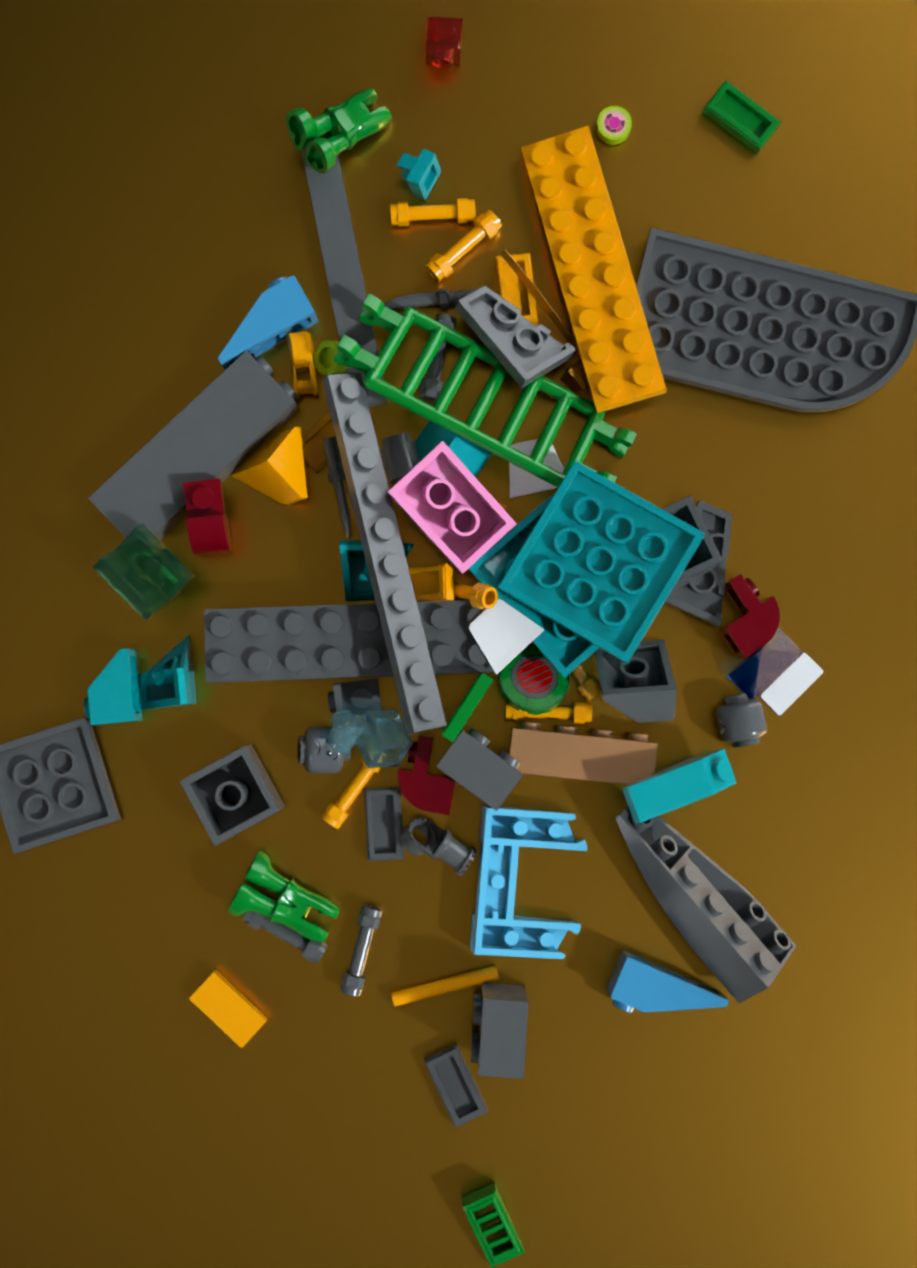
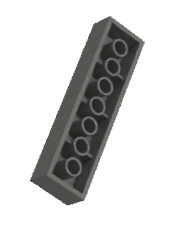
M468 600L417 602L434 675L495 673L469 630L470 624L486 608H474ZM376 603L204 609L206 683L394 677Z

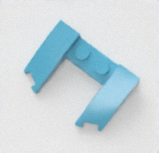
M481 805L478 839L481 842L476 907L475 913H472L469 947L474 955L564 959L566 955L557 949L568 930L578 935L581 923L514 916L519 847L587 851L585 839L575 841L568 821L576 819L574 813L502 806L496 811L489 805Z

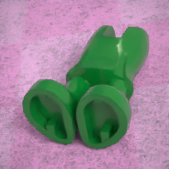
M373 88L361 90L340 104L325 108L324 113L313 118L304 108H295L287 113L286 124L291 140L298 150L306 148L305 160L313 170L318 173H326L335 166L338 154L344 150L352 149L356 142L379 132L392 120V114L386 106H382L372 112L368 110L378 99V94ZM327 132H330L333 135L332 137L327 139L320 138Z
M258 850L244 879L279 894V896L274 901L242 882L226 912L234 916H241L250 911L270 918V922L285 925L309 940L324 943L329 932L321 929L313 922H307L305 918L310 908L333 919L338 917L341 909L328 898L303 888L293 878L289 880L280 875L272 868L270 856Z

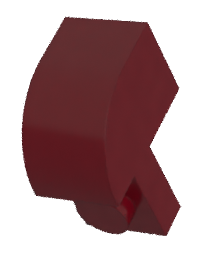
M221 479L184 482L183 487L187 510L186 524L193 554L195 556L233 552L229 517L225 513Z
M739 574L726 582L725 590L741 615L720 628L719 632L736 657L743 659L765 646L773 638L779 626L780 612L774 596L765 598L760 602L757 598L760 593L754 582L748 577L744 579L742 574Z
M419 735L418 742L411 741L407 762L414 763L413 769L402 767L398 769L400 790L407 801L416 808L427 812L450 815L455 780L446 775L428 772L434 737Z

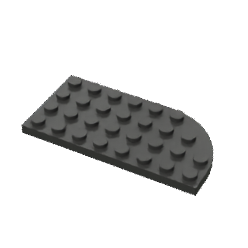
M652 227L650 229L636 288L664 379L787 410L812 413L827 412L853 405L880 389L901 368L914 345L917 336V294Z

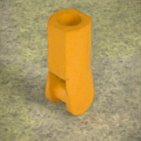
M307 331L289 333L287 335L293 389L298 395L296 399H299L300 395L310 393L318 396L311 333ZM310 372L311 379L298 381V373Z

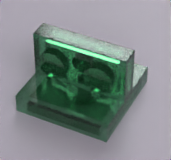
M143 523L137 526L114 551L103 556L93 566L145 621L171 603L195 577Z

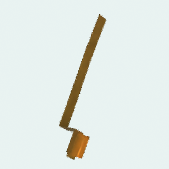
M504 249L500 255L530 290L567 341L578 349L574 336L530 278ZM581 356L560 376L574 393H577L579 390L584 392L588 389L585 382L572 367L581 359Z

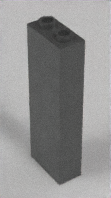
M245 351L88 498L138 551L147 554L187 516L184 482L219 478L221 482H224L300 410L294 401L298 395L284 380L278 384L270 376L274 370L260 355L254 359Z

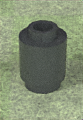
M409 433L395 434L382 440L383 448L381 449V454L390 484H396L419 462L415 441L410 439Z

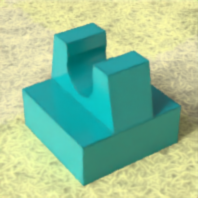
M424 148L419 157L403 153L397 163L398 168L403 170L401 176L408 182L413 196L426 201L442 172L436 154Z

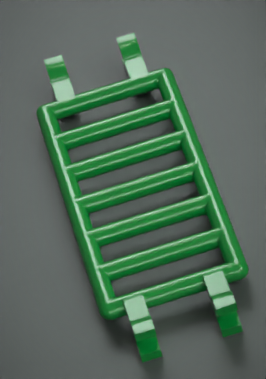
M370 293L362 305L363 311L359 316V321L370 326L378 325L390 332L379 353L375 356L360 348L355 340L346 335H343L337 346L339 351L334 357V362L345 367H354L366 373L363 378V384L367 389L558 488L575 461L580 464L583 463L594 439L607 445L612 453L623 458L637 433L629 429L616 428L603 421L605 411L597 414L593 402L544 376L523 388L498 439L481 432L478 428L504 378L509 374L508 371L485 345L412 307L405 308L400 315L385 307L380 299ZM414 324L431 333L399 389L380 378L409 328ZM443 341H446L463 351L432 406L413 395ZM475 357L494 366V369L464 423L445 412ZM538 390L557 399V402L529 457L510 446ZM572 407L589 417L563 472L560 473L543 464V461L569 408ZM582 464L583 466L591 469L592 471L600 474L601 476L615 483L617 479L616 476L608 472L596 471Z

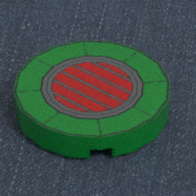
M529 644L498 673L497 684L501 696L510 707L518 711L519 709L526 711L528 714L538 715L550 712L561 704L569 688L570 674L564 678L535 644Z

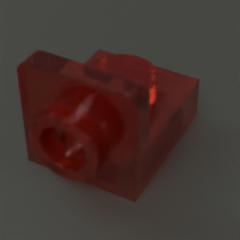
M428 17L427 40L425 44L426 64H433L438 68L461 65L463 18Z

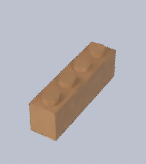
M521 721L519 728H511L508 754L520 762L517 770L523 774L628 785L655 774L658 743L648 742V735L627 733L625 740L612 738L613 731L591 729V735L587 736L576 734L577 727L555 725V732L540 731V723Z

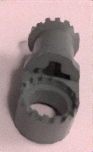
M422 817L414 819L404 828L401 833V842L409 853L414 855L425 853L433 859L439 858L453 867L454 872L459 876L463 875L468 869L466 864L471 865L468 861H473V857L476 856L477 850L473 846H465L453 838L449 830L445 829L443 831L430 820L426 821V818L422 819ZM413 829L420 830L425 835L426 844H420L415 840L412 834Z

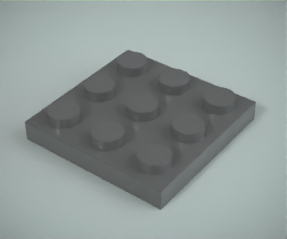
M84 717L0 745V812L13 854L121 820L92 725H90V718Z

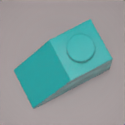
M120 649L87 689L88 697L84 699V713L87 719L90 718V725L143 720L138 684L137 650Z

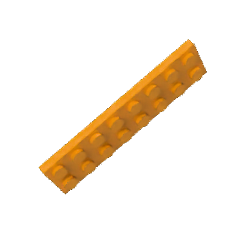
M589 126L521 147L522 156L597 414L666 393V385Z

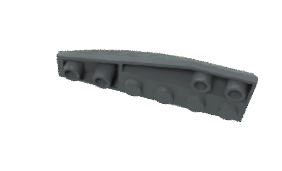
M627 805L615 818L648 886L689 946L738 1003L768 989L797 947L749 890L665 820L657 816L635 824Z

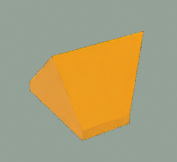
M293 427L276 434L230 476L281 504H291L308 498L301 427Z

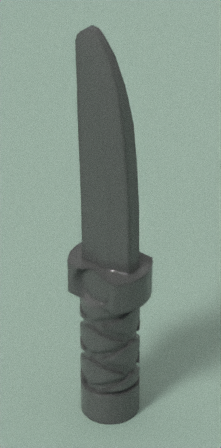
M447 288L439 289L438 292L401 296L388 301L384 305L391 310L440 305V309L448 308L450 304L457 305L458 300L478 289L449 292Z
M336 436L324 438L322 441L330 473L328 474L329 483L333 482L344 534L348 539L351 535V523L343 483L346 477L342 467Z

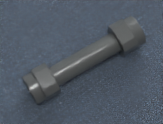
M442 313L436 314L435 320L455 330L457 319L454 316ZM443 341L431 362L426 378H423L421 381L418 397L423 400L435 402L442 389L443 382L440 381L448 346L446 341Z
M362 905L357 921L360 929L349 971H345L340 988L342 993L351 996H361L366 978L363 975L368 951L374 929H378L383 912L380 908L370 905Z
M247 912L242 920L251 928L258 930L261 927L303 951L301 957L318 964L328 946L326 943L309 940L285 925L270 922V918L255 912Z

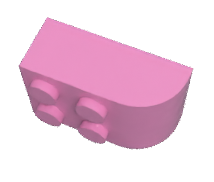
M443 441L387 491L405 514L462 574L517 524Z

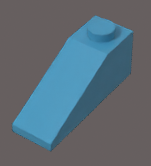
M294 275L289 278L280 277L269 284L268 289L262 292L218 356V360L225 370L245 351L255 358L286 341L289 333L301 332L319 322L312 305Z
M624 950L621 952L606 989L609 997L613 999L612 1004L629 1013H632L634 1008L644 1013L727 1007L729 999L716 989Z

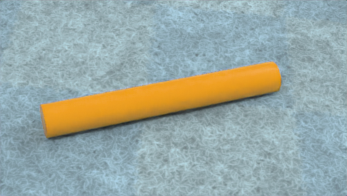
M494 965L391 992L393 1004L396 1007L499 980L497 967Z

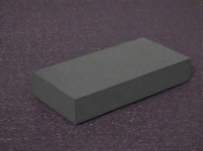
M400 787L365 788L368 861L404 859V846L401 842L403 822Z
M457 1042L424 1058L425 1065L455 1128L488 1112V1107Z

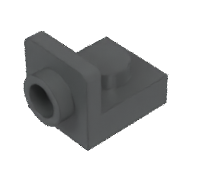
M378 678L333 683V691L328 692L330 713H336L337 720L383 714Z

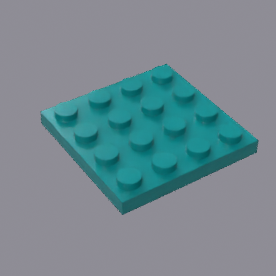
M575 461L498 588L628 664L705 537V533Z

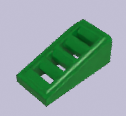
M495 1182L462 1197L463 1210L491 1268L525 1253ZM489 1205H494L495 1209L478 1216L476 1211ZM499 1216L501 1221L483 1228L482 1223ZM505 1228L507 1233L489 1241L488 1235ZM511 1240L512 1247L499 1253H494L492 1248Z

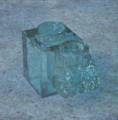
M341 710L331 717L333 727L327 737L330 747L339 753L346 754L351 751L354 744L358 745L367 768L398 767L413 745L398 710H367L362 715H352L350 710Z

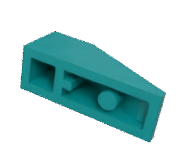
M725 749L692 756L624 787L622 790L635 824L714 795L737 782Z

